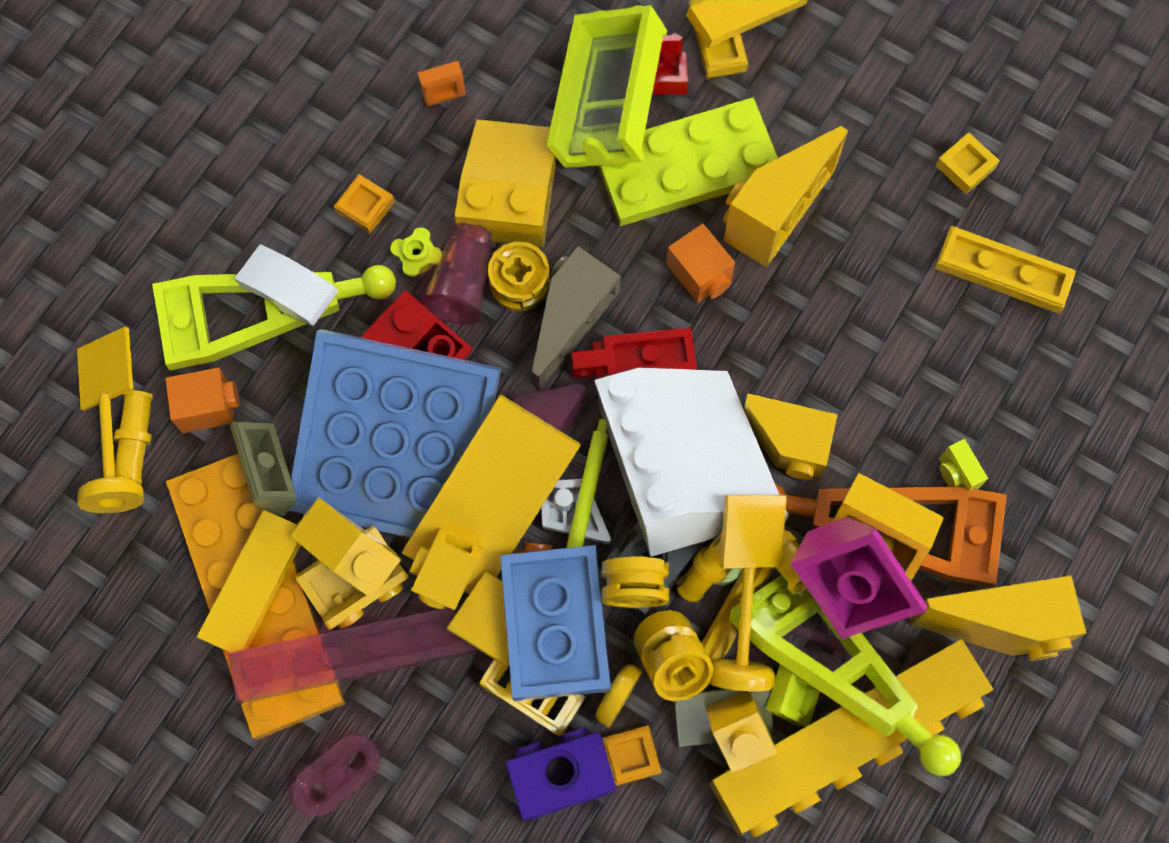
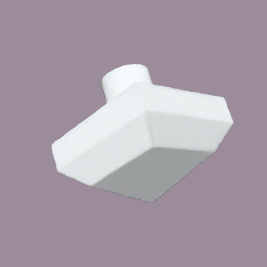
M582 479L558 480L541 507L544 529L569 535ZM594 500L585 539L609 544L611 542L610 535Z

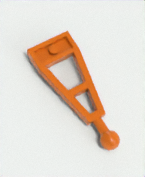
M775 483L779 495H787L786 491ZM966 487L889 488L920 505L955 504L948 561L927 554L919 567L920 570L946 580L991 588L996 585L1006 494L977 489L968 491ZM850 488L819 489L816 499L787 495L786 511L790 514L812 517V529H816L832 523L833 518L829 517L830 505H841Z

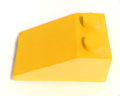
M476 120L461 174L455 210V221L459 238L499 243L528 242L536 247H544L556 166V157L546 146L550 127Z
M840 126L756 169L746 183L738 181L726 200V204L730 207L722 221L726 224L723 241L767 268L835 172L848 130Z
M1072 576L929 598L925 601L927 609L924 613L909 617L910 625L958 640L963 639L965 642L1011 656L1028 654L1029 661L1056 657L1058 652L1072 649L1071 641L1086 634Z

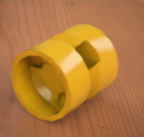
M672 610L659 611L648 616L639 624L634 633L633 644L658 695L671 701L688 700L698 695L708 686L713 676L714 667L686 616L681 612Z

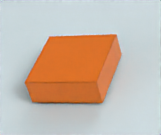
M459 61L418 72L426 106L466 95Z

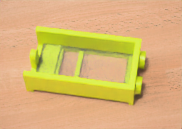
M638 5L631 8L609 11L599 10L593 13L574 16L546 145L565 168L642 162L644 155L642 144L663 36L667 35V29L651 5Z

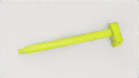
M599 419L597 431H593L566 548L583 547L609 436L606 433L607 423L605 419Z

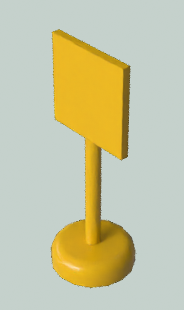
M123 327L77 349L80 409L86 411L99 405L104 478L87 482L80 487L77 493L78 507L81 510L92 513L124 512L139 507L145 501L144 489L139 482L130 478L116 477L111 399L133 390L129 328Z
M725 495L720 568H743L737 658L718 660L712 663L714 667L713 676L709 683L713 686L749 692L766 691L774 688L775 674L772 668L760 662L749 661L748 658L755 568L782 566L787 495Z
M485 571L447 627V630L508 667L510 663L503 581ZM632 664L625 665L620 670L613 683H610L611 690L603 692L605 696L596 712V718L600 724L608 729L610 728L638 682L643 670Z

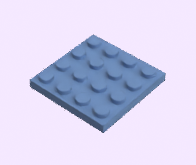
M318 330L316 332L291 476L297 502L289 511L305 514L317 497H320L361 527L368 528L374 524L378 531L411 538L495 404L501 368L328 330Z

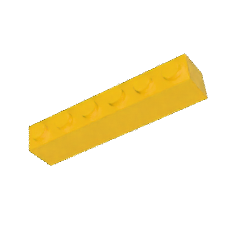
M963 639L896 676L918 704L913 717L933 736L945 729L940 720L956 712L960 720L984 707L985 704L980 697L994 690ZM877 688L865 693L889 710L891 708ZM841 707L775 744L777 754L733 774L730 770L712 780L709 785L737 835H741L749 830L754 839L779 825L774 815L791 806L796 815L819 802L821 799L816 791L833 782L838 791L861 778L862 774L858 767L874 759L879 767L904 752L899 744L907 740V738L897 729L889 736H886L846 708Z

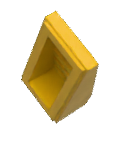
M494 659L479 683L481 688L558 737L563 735L586 696L583 694L566 696L568 697L567 701L553 721L547 717V714L558 697L545 698L538 710L530 706L534 699L514 701L512 698L511 680L505 688L498 684L508 667Z

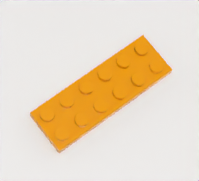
M239 454L166 481L209 611L212 609L264 510L253 504ZM294 560L243 659L223 650L252 738L255 740L346 704L308 597L295 578V575L299 572Z

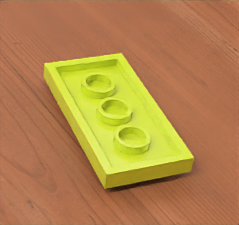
M753 97L646 129L642 144V151L644 152L642 162L599 165L598 167L619 225L623 226L728 194L738 181L746 183L756 169L778 157Z

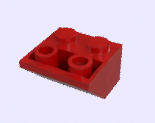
M406 290L360 337L465 360L473 351L469 344Z

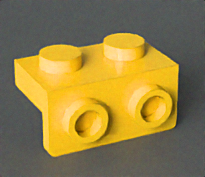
M374 524L365 529L386 544ZM319 560L295 575L297 582L322 617L328 630L333 629L337 625L340 629L350 626L364 614L362 609L376 599L379 602H384L394 597L403 589L401 583L409 578L400 563H398L371 599Z

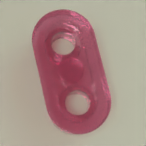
M349 735L341 739L297 776L292 787V798L295 806L302 813L312 817H324L333 813L377 775L381 767L379 748L372 740L362 735ZM356 752H363L366 757L364 766L361 769L353 770L349 763L351 756ZM323 783L327 787V796L324 800L316 802L312 798V790L317 784Z

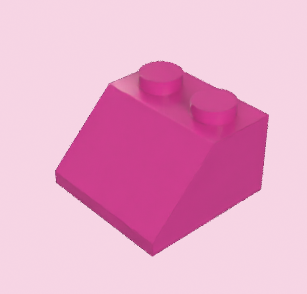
M849 517L808 531L791 562V565L842 639L924 613L927 609L926 603L877 529Z

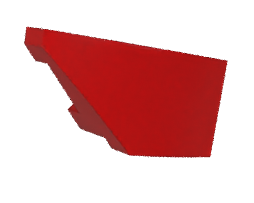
M676 33L663 36L652 95H687V54L682 51L683 37Z

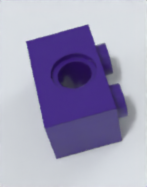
M582 728L561 735L562 744L543 750L542 743L539 742L514 750L516 759L506 761L524 822L617 792L600 732L589 735L588 729ZM555 760H566L574 767L573 779L564 786L553 785L547 779V769Z

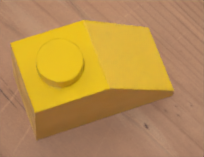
M747 394L743 407L755 437L775 467L786 470L788 476L796 479L811 480L813 476L820 478L827 466L838 414Z
M317 497L290 533V536L325 566L371 599L401 560L393 549L320 497Z

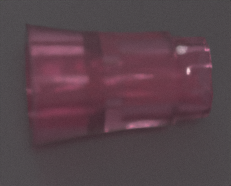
M466 222L457 223L452 229L451 237L445 242L433 278L420 301L438 319L454 324L470 325L477 323L481 318L482 295L489 261L492 257L491 247L493 241L491 239L492 233L480 225H471Z

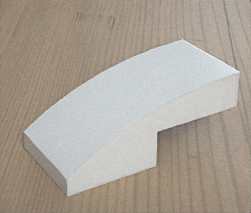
M261 244L234 278L243 289L274 302L281 312L311 326L315 325L339 292L335 286L309 269Z

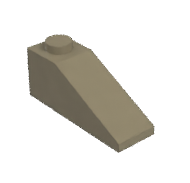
M579 246L570 257L562 256L550 274L551 282L532 368L533 386L540 391L620 293L621 276Z

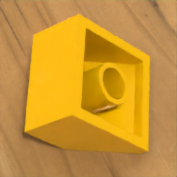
M858 473L832 522L849 517L875 527L910 581H912L929 553L944 517Z

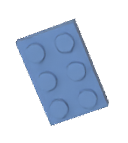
M596 546L500 555L513 700L522 701L610 691Z

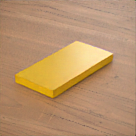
M500 394L406 544L402 554L415 560L421 546L430 550L440 528L482 547L479 560L464 590L470 594L485 571L494 577L498 576L502 570L500 555L512 554L578 451L580 443Z

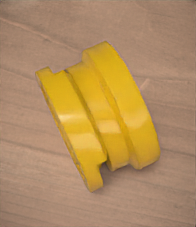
M515 241L500 247L494 252L489 261L488 278L493 297L501 306L512 311H526L535 308L544 301L550 287L549 264L545 254L538 247L528 242Z
M620 557L602 562V577L607 579V586L602 588V603L608 606L623 608H648L668 604L669 589L664 587V579L669 576V563H664L662 559L650 557Z

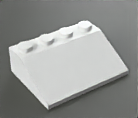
M635 368L595 380L602 418L606 420V430L650 557L717 538L723 528L725 495H779L728 371Z

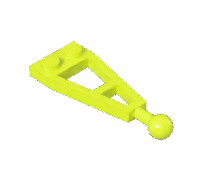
M382 265L369 267L362 277L335 283L331 272H313L335 286L339 291L320 318L340 311L339 299L366 294L372 299L383 300L388 298L396 287L394 273ZM237 274L194 275L152 284L165 364L170 371L214 362L307 323L285 313L282 314L274 302L264 298L268 320L210 342L202 294L250 292L243 289L234 279Z
M782 575L753 594L750 641L757 648L884 735L889 736L897 729L920 750V761L926 771L932 775L948 776L957 770L961 762V752L958 745L947 736H933L913 717L918 704L862 633L842 639L808 588L799 594L792 595L787 588L788 582ZM740 603L731 609L729 621L738 629ZM818 612L853 658L832 672L782 637ZM866 674L890 704L891 708L889 710L851 684Z

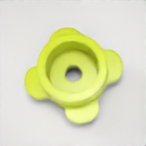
M416 228L411 236L403 240L396 239L391 244V252L394 256L399 257L403 265L402 270L407 276L414 277L425 273L433 265L439 264L442 259L441 250L433 246L430 241V232L425 228ZM414 249L420 250L418 255H414L412 252Z

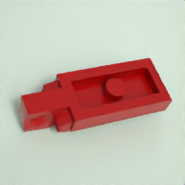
M691 328L603 336V341L592 343V350L571 352L573 378L596 377L597 380L635 368L697 370Z

